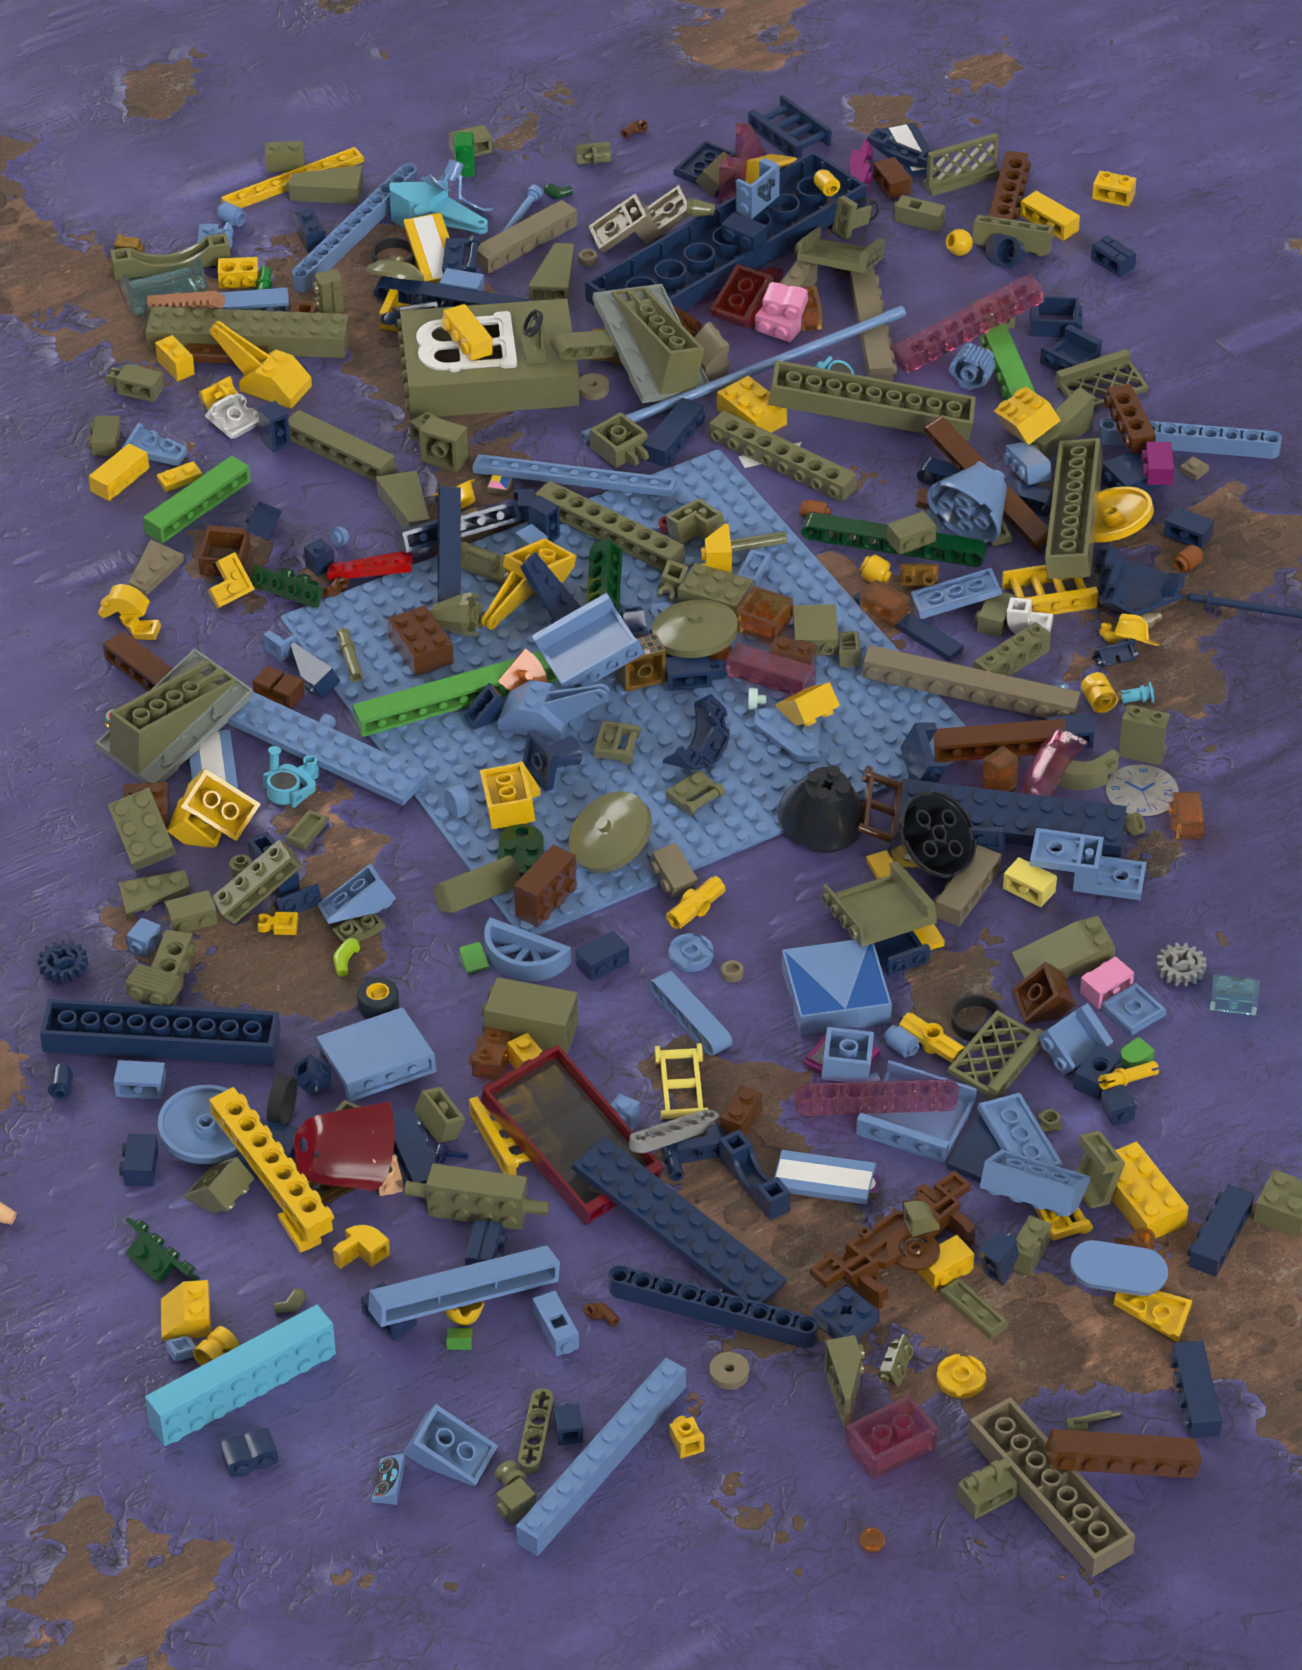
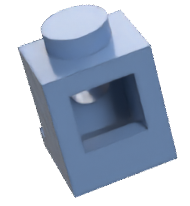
M619 1093L611 1103V1106L633 1131L640 1121V1102Z

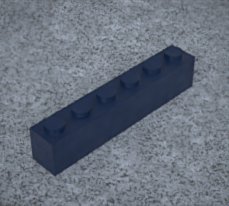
M505 499L461 512V537L521 521L517 500ZM438 519L395 530L394 534L398 551L408 553L438 544Z

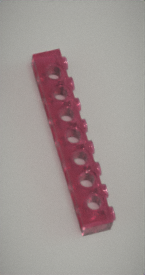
M1029 273L893 346L895 359L907 374L917 370L928 362L1022 314L1024 311L1039 305L1044 301L1043 288Z

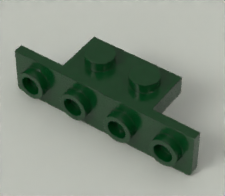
M258 565L253 567L250 580L253 587L314 608L319 607L323 588L318 586L319 582L311 580L309 575H296L294 570L282 568V571H273Z
M127 1217L125 1221L140 1235L125 1254L151 1278L161 1283L171 1269L176 1266L187 1277L195 1281L200 1279L194 1273L196 1268L186 1260L182 1262L179 1259L181 1255L171 1246L165 1247L163 1245L165 1240L155 1232L151 1234L148 1231L149 1225L141 1219L135 1221Z

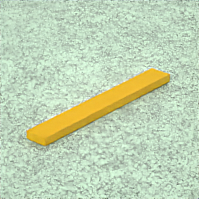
M353 147L222 196L221 203L229 202L239 208H244L286 192V183L290 181L291 174L351 167L363 163L364 156Z

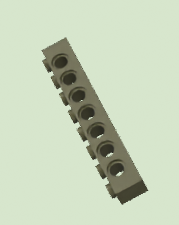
M723 410L709 423V439L842 503L857 490L856 473Z
M549 481L535 493V498L540 495L559 506L560 522L599 541L610 537L623 549L622 552L663 572L668 559L680 564L685 561L683 544L561 485Z

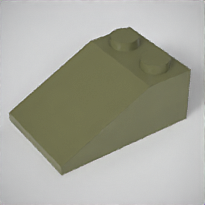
M855 1335L826 1341L825 1374L844 1430L850 1429L860 1388L861 1375L864 1374L861 1359H865V1353L862 1344L858 1345Z

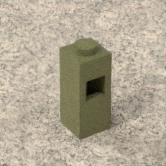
M902 195L899 201L894 203L893 213H895V222L939 232L945 222L946 206Z

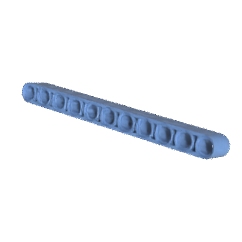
M412 163L401 165L292 270L293 289L296 292L302 293L310 290L313 287L312 282H315L316 273L330 270L391 211L390 183L418 182L416 165Z

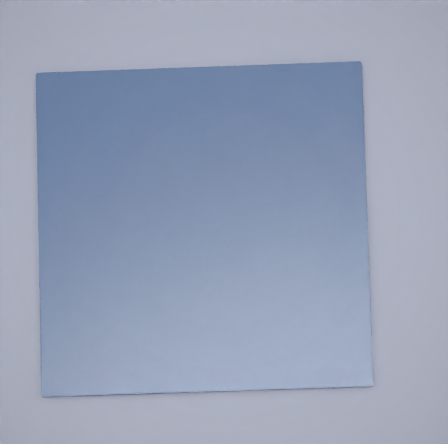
M721 450L711 451L651 474L654 476L676 478L677 485L672 497L609 490L588 498L658 533H661L658 529V521L661 517L700 498L723 514L725 524H729L731 540L784 531L787 535V543L753 549L771 554V561L757 586H753V599L738 622V634L735 640L722 651L708 656L709 660L725 661V669L728 673L726 678L711 680V687L668 691L667 682L625 692L616 676L615 670L589 685L604 684L609 687L610 692L605 702L568 723L563 738L571 735L577 739L582 751L581 763L579 765L557 768L552 790L545 791L535 780L540 788L541 795L532 798L536 821L530 822L528 825H532L542 832L544 837V853L553 844L570 852V831L582 810L592 801L605 794L625 791L637 795L649 808L652 816L650 836L640 853L628 864L617 870L607 873H593L585 870L576 862L577 887L575 891L570 893L564 899L562 905L556 907L548 920L543 921L539 927H535L515 917L514 888L491 897L492 902L512 926L540 935L660 885L657 875H654L649 868V861L652 852L673 843L678 845L691 869L694 871L784 833L779 825L777 815L781 797L792 785L816 768L832 765L839 767L840 771L846 775L860 799L864 800L866 783L862 782L861 778L867 765L873 767L872 772L899 782L903 779H909L900 747L914 723L935 722L937 729L965 727V724L938 694L862 677L863 663L869 645L895 651L899 650ZM528 522L470 544L505 556L517 550L515 533L527 527ZM560 522V537L553 543L577 555L575 566L563 582V585L582 607L586 605L590 548L599 540ZM699 536L682 543L685 551V561L682 564L688 566L684 579L694 563H705V560L702 561L701 548H705V540ZM750 550L732 552V574L737 575ZM622 552L619 609L641 606L645 614L646 627L650 631V635H653L652 625L654 618L651 614L650 605L668 602L669 594L663 593L661 598H657L659 592L658 585L663 571ZM438 556L413 565L412 572L388 574L341 592L337 596L320 600L318 608L307 605L283 614L281 621L291 635L297 637V643L300 647L333 668L340 679V682L333 688V691L353 716V704L514 659L525 648L531 653L539 652L532 635L551 625L550 620L552 619L547 609L542 608L539 602L540 596L535 592L493 630L484 626L481 629L477 628L476 632H480L479 636H463L443 629L453 643L454 663L414 676L388 638L387 618L426 605L430 610L437 603ZM461 569V594L477 593L479 598H476V601L481 602L484 615L503 584ZM674 595L672 605L678 603V595ZM836 604L838 632L857 631L859 633L861 666L840 667L839 653L837 655L816 656V666L812 675L770 667V648L774 638L778 636L790 638L791 640L795 639L793 605ZM341 628L349 630L351 639L356 645L355 652L364 675L360 682H352L350 680L344 657L339 651L340 644L336 637V632ZM666 653V658L676 657ZM559 681L551 683L558 690L564 689ZM830 682L840 706L833 709L834 713L825 718L820 716L818 762H796L790 757L789 752L785 749L780 750L769 741L768 736L764 733L759 734L754 730L755 710H748L749 688H758V695H766V704H757V708L777 709L775 704L808 687ZM712 694L727 710L728 716H726L725 722L726 727L730 729L727 748L722 754L723 756L715 764L700 771L716 784L720 783L725 789V795L720 798H714L698 808L696 813L689 816L666 797V790L698 770H689L665 764L662 761L665 757L673 754L678 747L683 746L685 750L688 748L693 739L696 725L694 703ZM508 695L502 697V709L505 705ZM468 707L368 735L378 750L428 772V780L413 797L469 871L497 860L499 837L506 828H491L480 770L523 761L526 735L498 731V721L478 729H472L463 716ZM602 721L633 724L641 728L640 737L636 739L634 746V758L631 764H624L620 760L594 757V748ZM622 735L619 749L625 750L628 735ZM933 736V738L931 739V741H930L929 744H930L931 751H932V754H933V757H934V760H935L934 736ZM545 739L549 745L557 742L554 740ZM874 782L872 796L888 790L890 787ZM457 784H460L465 789L469 800V814L459 819H456L445 807L444 797L445 790ZM524 833L518 834V836L524 837L527 835Z

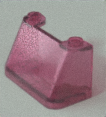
M736 123L735 158L727 157L720 164L719 204L736 195V180L740 179L746 182L747 160L767 155L753 127L747 123Z

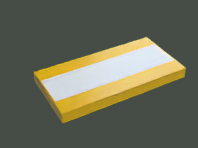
M435 213L405 219L403 224L418 269L424 276L423 281L439 283L443 276L442 264L446 238H450L442 214Z

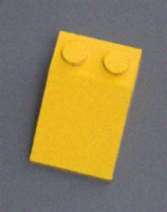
M523 762L480 770L492 829H503L512 825L528 824L536 821L533 800Z

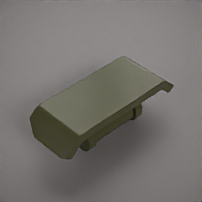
M461 540V569L504 584L509 576L503 568L504 556Z
M509 855L436 884L433 893L439 911L442 913H453L513 889L521 877L515 859Z

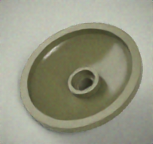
M399 256L378 260L368 265L365 269L367 273L416 281L424 280L423 274L414 265L404 262L403 257Z

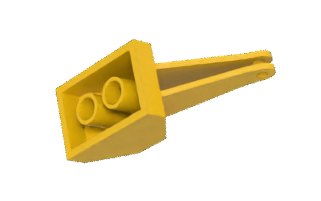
M217 321L210 328L211 335L245 375L239 381V390L241 392L269 402L276 401L279 405L292 409L312 387L311 376L293 355L276 349L267 354L220 321Z
M545 538L504 556L503 568L509 576L483 615L481 625L493 630L535 592L537 593V591L532 590L520 568L531 554L536 552L562 584L574 568L577 555Z

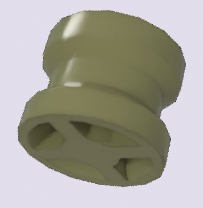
M513 1460L502 1463L494 1474L496 1480L503 1483V1488L520 1477L524 1482L527 1479L525 1473L522 1470H518V1465Z

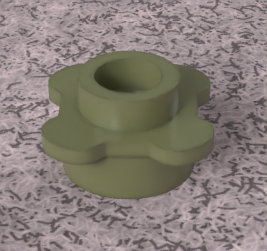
M1048 1109L1038 1114V1120L1043 1132L1062 1130L1063 1125L1060 1123L1061 1115L1057 1111Z

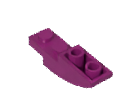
M864 140L860 151L852 150L849 174L867 184L868 194L869 184L873 180V172H870V160L873 159L874 149L871 148V144L867 140Z

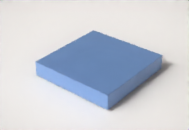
M1137 983L1101 1003V1010L1130 1036L1166 1016L1167 1012L1160 1003Z

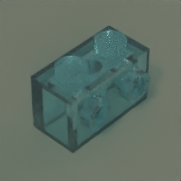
M1214 974L1210 1010L1256 1015L1260 980Z

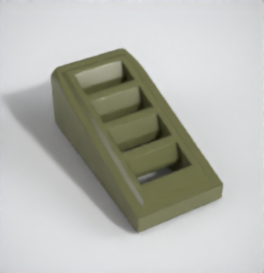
M857 631L838 632L839 663L842 668L861 666L860 641Z

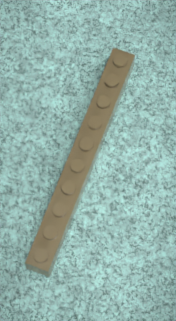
M869 645L862 671L863 678L1045 719L1051 716L1076 715L1081 693Z

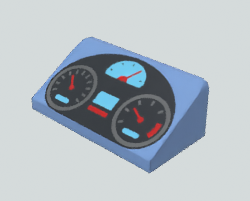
M404 1453L380 1459L372 1496L373 1503L397 1505L405 1468Z

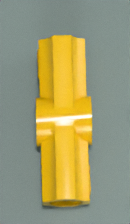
M714 876L710 877L696 890L692 888L687 890L681 902L666 914V920L672 928L677 930L685 926L695 916H704L708 912L711 903L726 891V886L719 877Z
M908 1012L903 1016L899 1026L919 1039V1043L922 1044V1049L926 1053L938 1054L950 1063H953L966 1048L945 1035L943 1028L939 1024H928L913 1013L910 1014Z

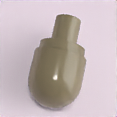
M1149 611L1139 615L1148 624V629L1155 625V621L1162 619L1159 611L1153 614Z

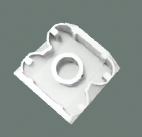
M241 394L228 395L214 403L205 414L208 420L231 439H235L259 425L258 412L255 409L246 407V398Z

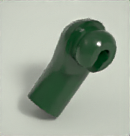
M549 183L544 187L545 194L554 199L573 195L571 186L560 188Z

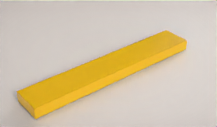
M887 850L866 856V863L877 879L890 876L889 863L894 861L889 856ZM934 924L913 930L921 944H928L930 950L944 946L945 940Z

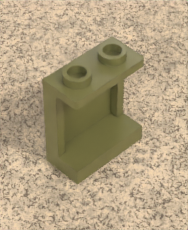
M836 604L793 605L795 640L815 643L817 645L816 656L837 655L838 628Z
M1127 705L1122 718L1119 757L1161 766L1167 752L1165 739L1170 714Z
M1100 1130L1082 1134L1077 1142L1083 1148L1084 1154L1078 1169L1074 1172L1091 1177L1082 1200L1090 1209L1109 1205L1125 1162Z

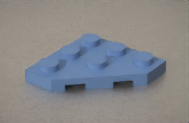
M755 708L754 730L759 734L764 733L768 736L771 743L780 750L785 749L789 752L790 757L796 762H818L820 716L816 718L817 722L805 727L804 724L795 726L778 709Z

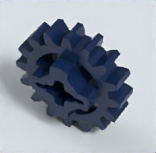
M61 940V944L57 945L56 942H52V947L45 946V952L39 953L40 958L37 961L40 974H44L46 980L52 978V983L61 980V983L64 984L66 979L73 982V977L81 978V972L87 971L88 957L86 950L82 949L81 944L74 946L73 941L65 944V941Z

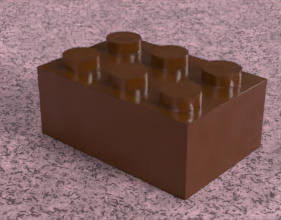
M426 605L387 618L388 638L414 676L454 663L453 643Z
M553 844L514 885L515 917L535 927H539L543 921L548 920L556 907H560L564 899L570 893H573L577 887L575 854Z

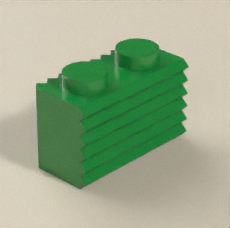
M456 132L454 134L455 161L464 164L460 175L463 177H473L475 173L474 133Z

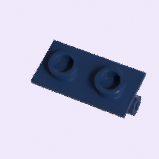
M1124 639L1113 645L1102 644L1095 649L1091 658H1096L1097 667L1101 666L1102 668L1116 665L1115 657L1117 656L1120 664L1135 661V658L1139 656L1137 649H1133L1137 641Z
M318 883L279 897L273 903L275 909L279 910V912L301 913L318 906L317 904L322 901Z

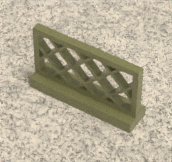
M997 133L929 152L927 158V179L923 180V187L933 197L999 177L1000 170L997 168L999 136ZM992 141V144L987 149L983 148L987 142ZM976 146L971 154L967 153L970 147ZM980 150L984 151L978 160L974 158ZM959 151L954 159L949 158L953 152ZM963 155L967 156L961 165L957 163ZM989 155L991 156V160L983 162ZM942 156L937 164L933 163L935 157ZM946 160L950 161L944 170L940 168ZM972 160L975 162L974 165L967 167ZM955 165L958 167L957 170L950 172ZM938 170L941 172L940 175L933 177Z
M1127 349L1057 371L1054 381L1056 389L1062 390L1066 398L1075 392L1068 389L1070 386L1092 391L1093 396L1095 393L1107 396V390L1098 388V384L1102 383L1110 387L1125 385L1115 382L1116 377L1126 379V384H1129L1130 381L1138 383L1140 387H1133L1136 395L1147 392L1149 389L1142 376L1130 361V353ZM1128 368L1131 373L1129 375L1119 372V370ZM1109 374L1114 377L1113 380L1102 378V376ZM1088 380L1096 381L1095 386H1092L1089 384H1085L1084 382ZM1095 398L1094 409L1105 406L1104 399Z
M996 1010L948 1068L947 1073L987 1095L986 1101L1001 1098L1041 1049V1041L1037 1036L1044 1031L1037 1028L1034 1032ZM996 1020H999L1006 1024L1007 1028L995 1029L994 1023ZM1014 1033H1022L1027 1038L1025 1040H1015ZM1009 1034L1011 1041L999 1042L998 1035ZM993 1036L995 1043L984 1044L982 1037ZM1013 1047L1014 1054L1003 1055L1001 1048ZM997 1049L999 1056L987 1057L986 1050ZM981 1050L983 1057L971 1058V1051ZM1001 1062L1002 1068L991 1070L989 1063ZM985 1063V1071H975L973 1064ZM969 1065L971 1072L963 1073L957 1067ZM989 1076L990 1083L987 1086L978 1082L977 1077Z

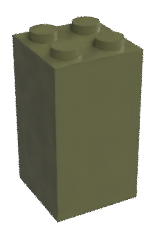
M497 977L494 986L489 987L488 1002L483 1003L481 1016H484L482 1032H485L486 1042L507 1046V1042L528 1033L542 1051L559 1045L568 1054L579 1024L578 992Z

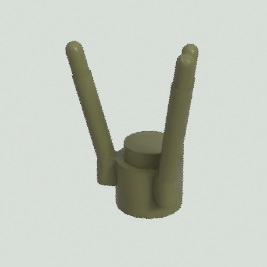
M1111 1410L1081 1417L1066 1418L1067 1430L1088 1431V1423L1118 1417L1122 1413L1120 1411L1112 1413Z

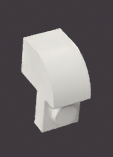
M1010 597L1007 609V624L1013 633L1017 634L1035 622L1049 632L1051 631L1053 614L1032 612V599Z

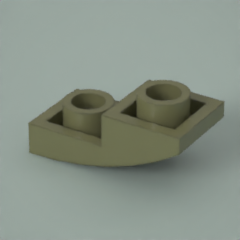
M373 913L361 916L355 921L352 918L347 919L332 930L343 943L348 938H355L358 942L363 941L386 927L377 914Z

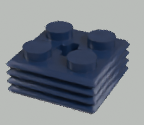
M844 1285L812 1309V1317L817 1320L818 1326L834 1339L855 1335L857 1340L880 1322V1311L849 1285Z

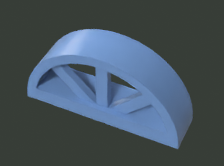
M491 917L486 923L484 935L487 959L496 971L508 978L519 981L545 980L558 975L571 964V947ZM492 941L505 946L495 948ZM520 951L515 959H511L504 955ZM529 954L532 956L533 962H526L524 959Z

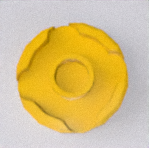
M954 1354L946 1357L939 1364L936 1374L938 1386L948 1396L958 1399H966L978 1395L984 1389L986 1383L985 1367L981 1361L973 1356L967 1355L965 1357L960 1356L961 1354Z

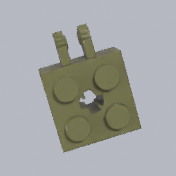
M622 412L590 429V448L615 468L627 462L636 466L639 464L638 458L643 461L649 458L647 450L644 449V443L647 441L645 430Z

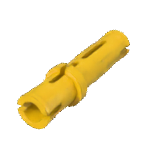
M1150 1061L1127 1069H1115L1113 1073L1099 1076L1098 1081L1106 1080V1082L1099 1083V1086L1103 1090L1122 1084L1126 1086L1129 1082L1158 1075L1159 1069L1153 1071L1152 1069L1159 1066L1155 1061Z

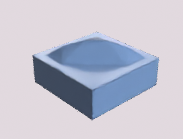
M189 1335L165 1341V1348L175 1362L194 1357L193 1350L196 1345Z

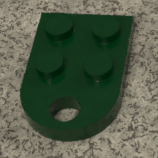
M512 825L506 828L499 837L497 860L509 855L513 857L516 861L520 877L544 854L543 834L532 825ZM521 833L527 834L524 837L518 836Z

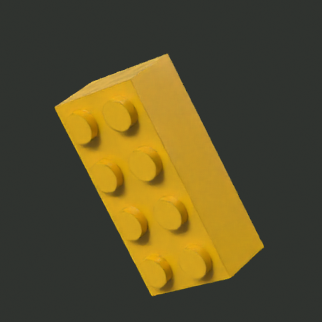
M1136 1141L1117 1149L1116 1152L1123 1159L1125 1165L1111 1200L1142 1240L1147 1243L1186 1226L1188 1205Z

